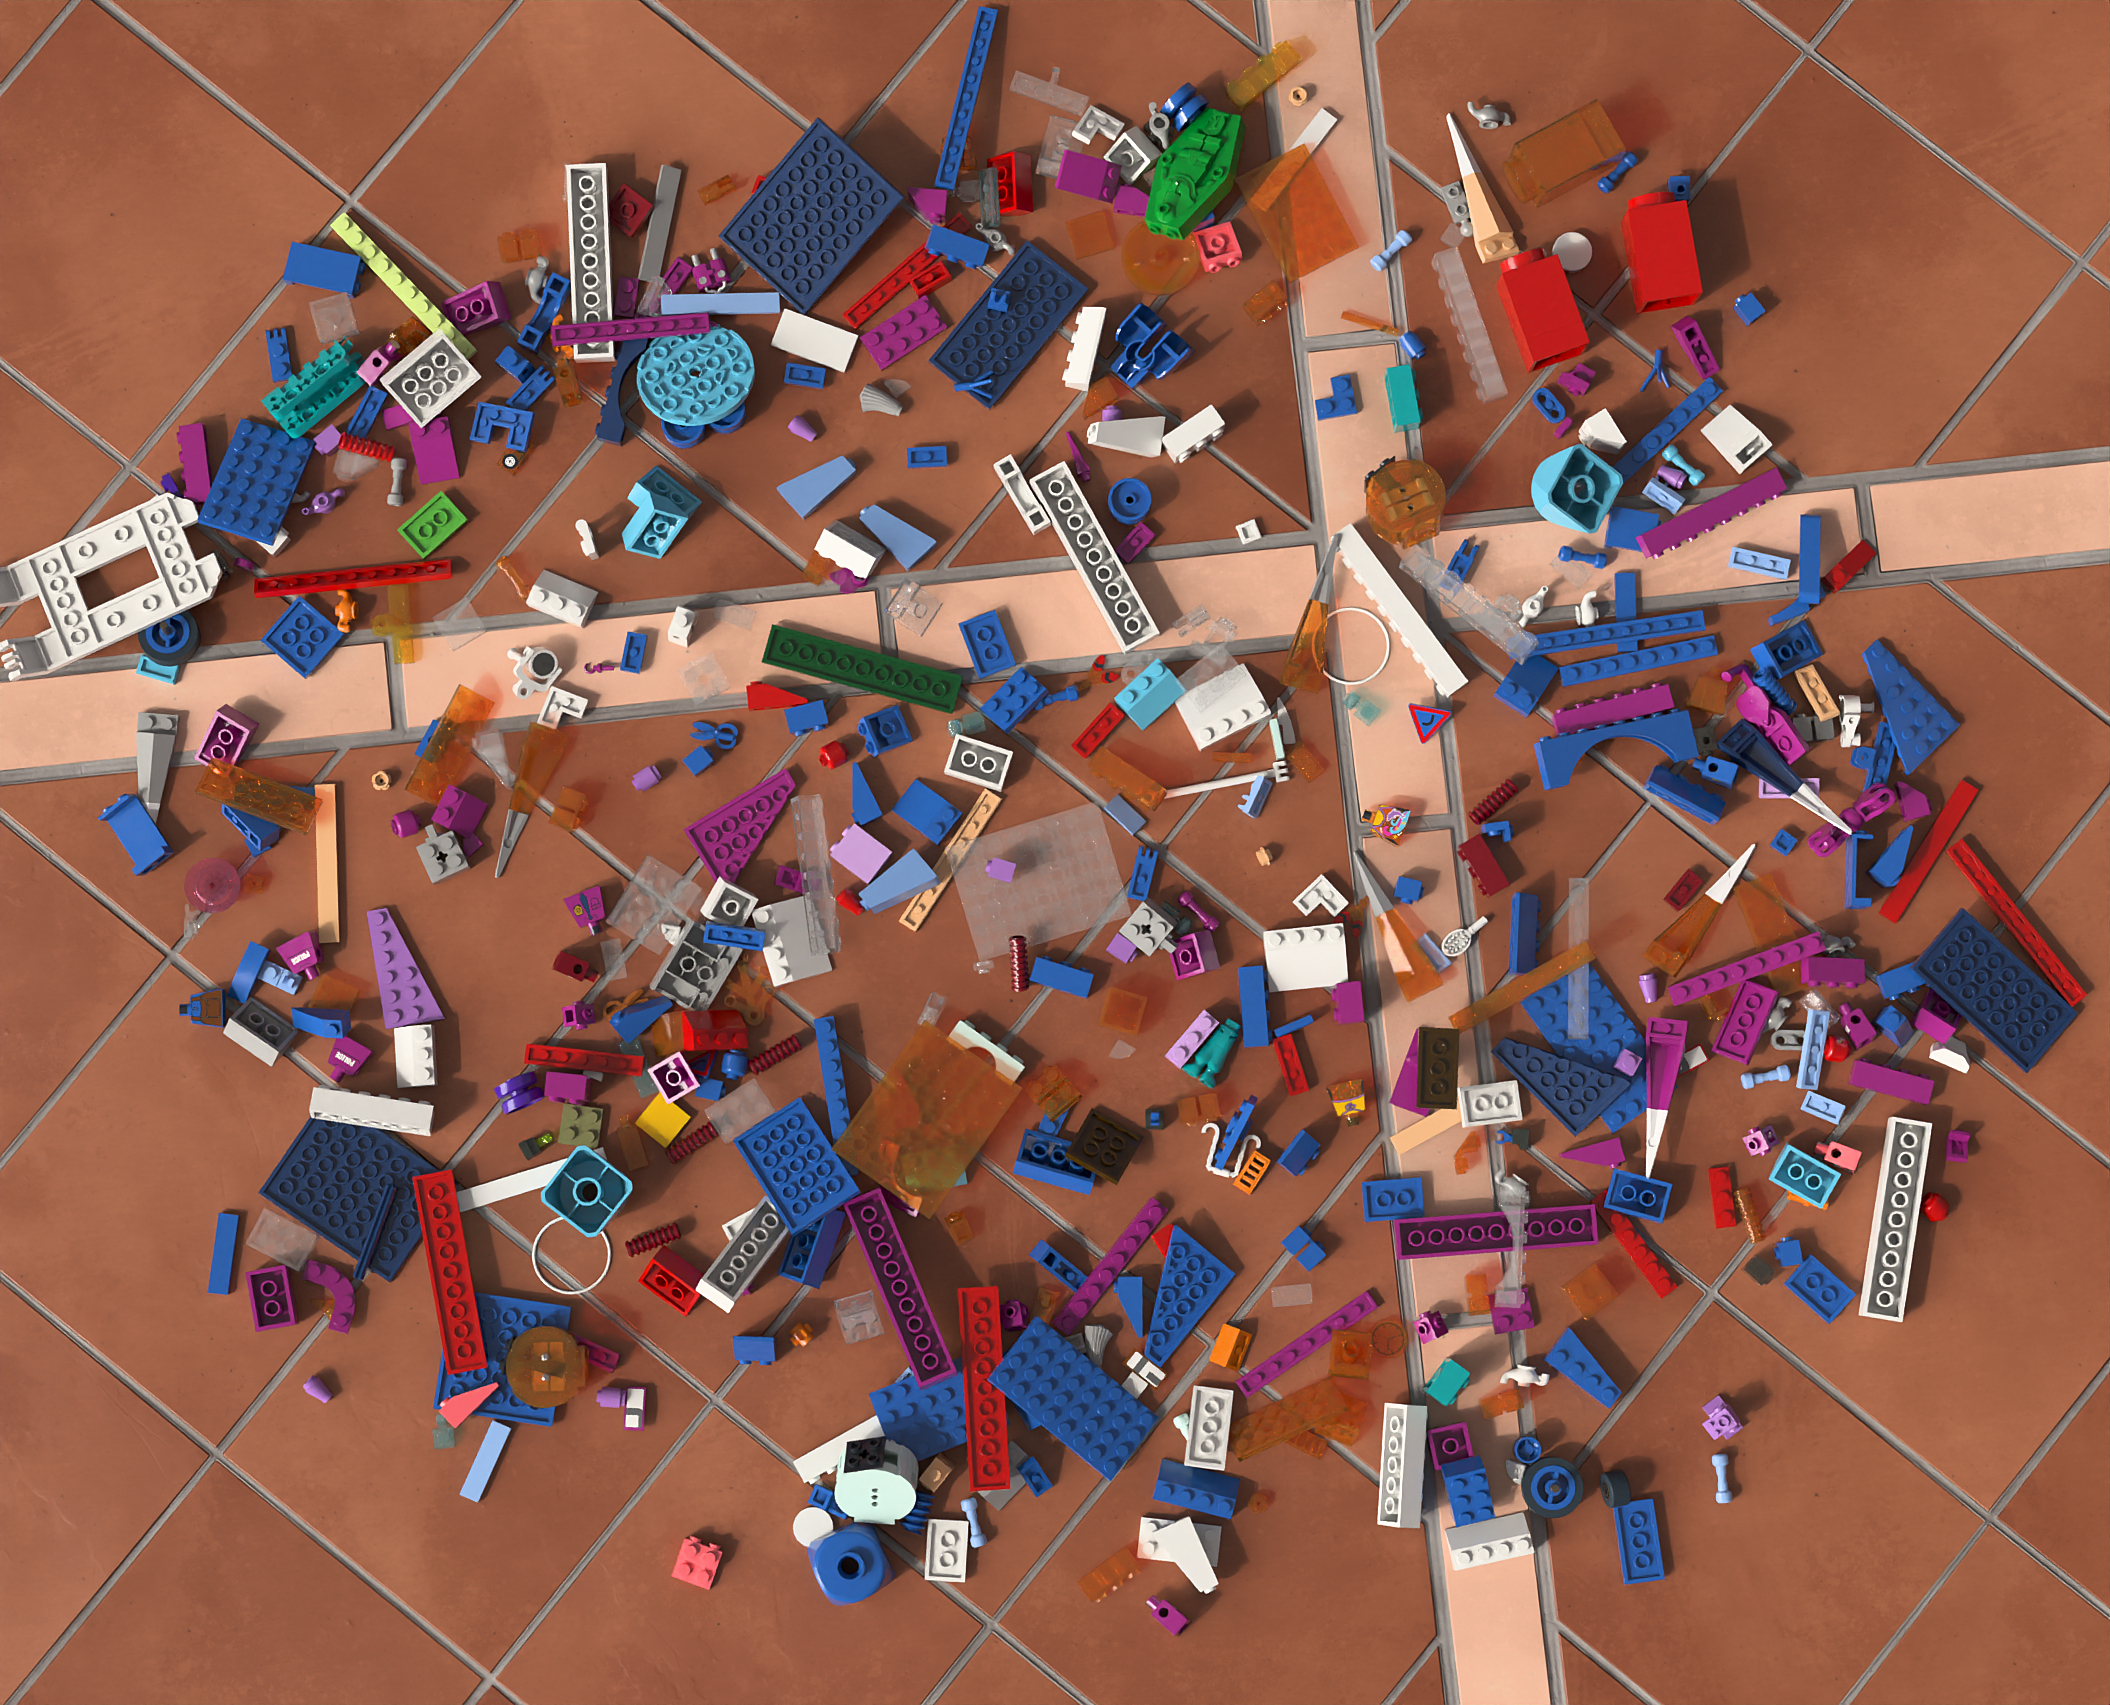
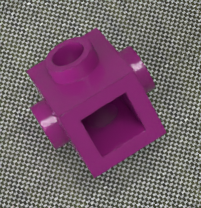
M584 1001L572 1002L573 1005L562 1007L564 1027L576 1026V1030L587 1029L589 1024L595 1023L593 1003L585 1004Z
M1771 1125L1762 1129L1757 1126L1748 1131V1136L1742 1138L1751 1156L1758 1153L1760 1156L1771 1152V1147L1780 1143Z
M1014 1299L1007 1301L1004 1305H1000V1321L1005 1330L1014 1332L1028 1327L1027 1318H1029V1310L1025 1304Z
M1430 1310L1419 1315L1420 1319L1413 1322L1423 1344L1449 1333L1439 1311L1431 1313Z

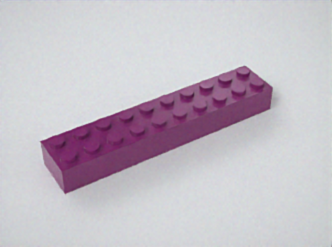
M878 1188L847 1201L843 1205L920 1390L922 1391L957 1376L958 1373L881 1189Z
M1595 1204L1393 1220L1396 1260L1598 1244Z

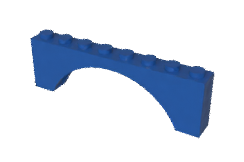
M1681 708L1669 711L1667 715H1663L1662 712L1655 713L1648 719H1644V716L1632 719L1633 722L1626 723L1625 720L1614 722V726L1607 727V724L1595 726V730L1588 731V728L1577 730V734L1573 735L1565 732L1558 734V738L1551 739V736L1539 738V742L1534 744L1544 790L1547 791L1568 785L1573 769L1581 756L1596 743L1610 738L1629 737L1649 742L1664 751L1674 763L1699 757L1688 710L1681 712Z

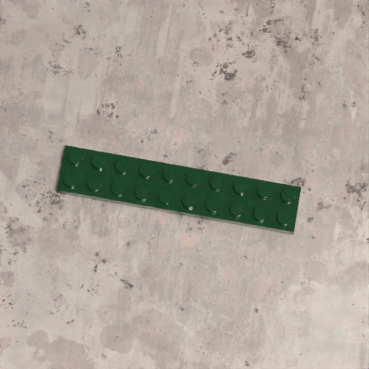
M773 624L762 658V663L951 715H953L963 679L961 675Z

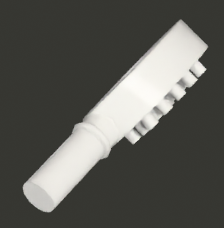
M1482 916L1468 929H1457L1449 933L1442 942V952L1448 957L1458 956L1463 953L1471 943V936L1488 923L1487 919Z

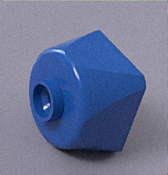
M853 1521L812 1541L807 1548L815 1577L825 1596L834 1605L844 1606L859 1602L875 1594L894 1579L895 1571L872 1523ZM848 1557L856 1559L859 1564L858 1571L855 1573L845 1572L841 1568L842 1561Z

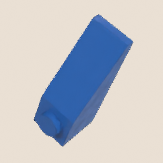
M857 762L852 763V808L854 812L851 815L855 823H860L863 827L883 817V814Z
M228 800L222 801L221 813L259 851H262L279 839V826L267 815Z
M666 996L645 1001L616 1012L609 1023L629 1044L670 1008L673 1003Z
M292 1007L291 1009L293 1026L324 1038L343 1039L351 1029L349 1010Z
M1042 1239L1029 1254V1256L1075 1293L1088 1278Z
M1118 1277V1281H1114V1293H1118V1298L1137 1336L1143 1337L1142 1277Z

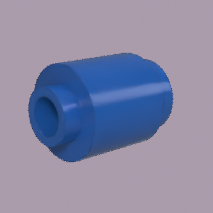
M1410 330L1400 337V346L1411 360L1415 358L1419 360L1426 354L1425 350L1427 347L1416 333Z

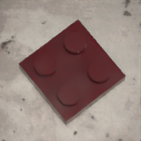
M623 183L609 203V220L629 237L634 238L655 208V205Z

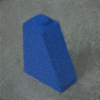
M1892 1005L1882 1008L1870 1023L1901 1049L1914 1034L1907 1018Z

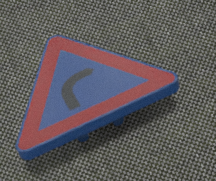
M1413 703L1408 705L1422 744H1425L1451 715L1450 710Z
M719 1050L706 1051L687 1061L695 1076L704 1079L709 1077Z

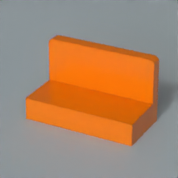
M1223 1324L1209 1360L1238 1372L1252 1334Z

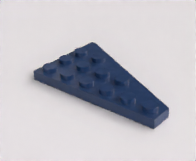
M1508 1037L1502 1039L1491 1050V1053L1575 1137L1631 1084L1626 1078Z

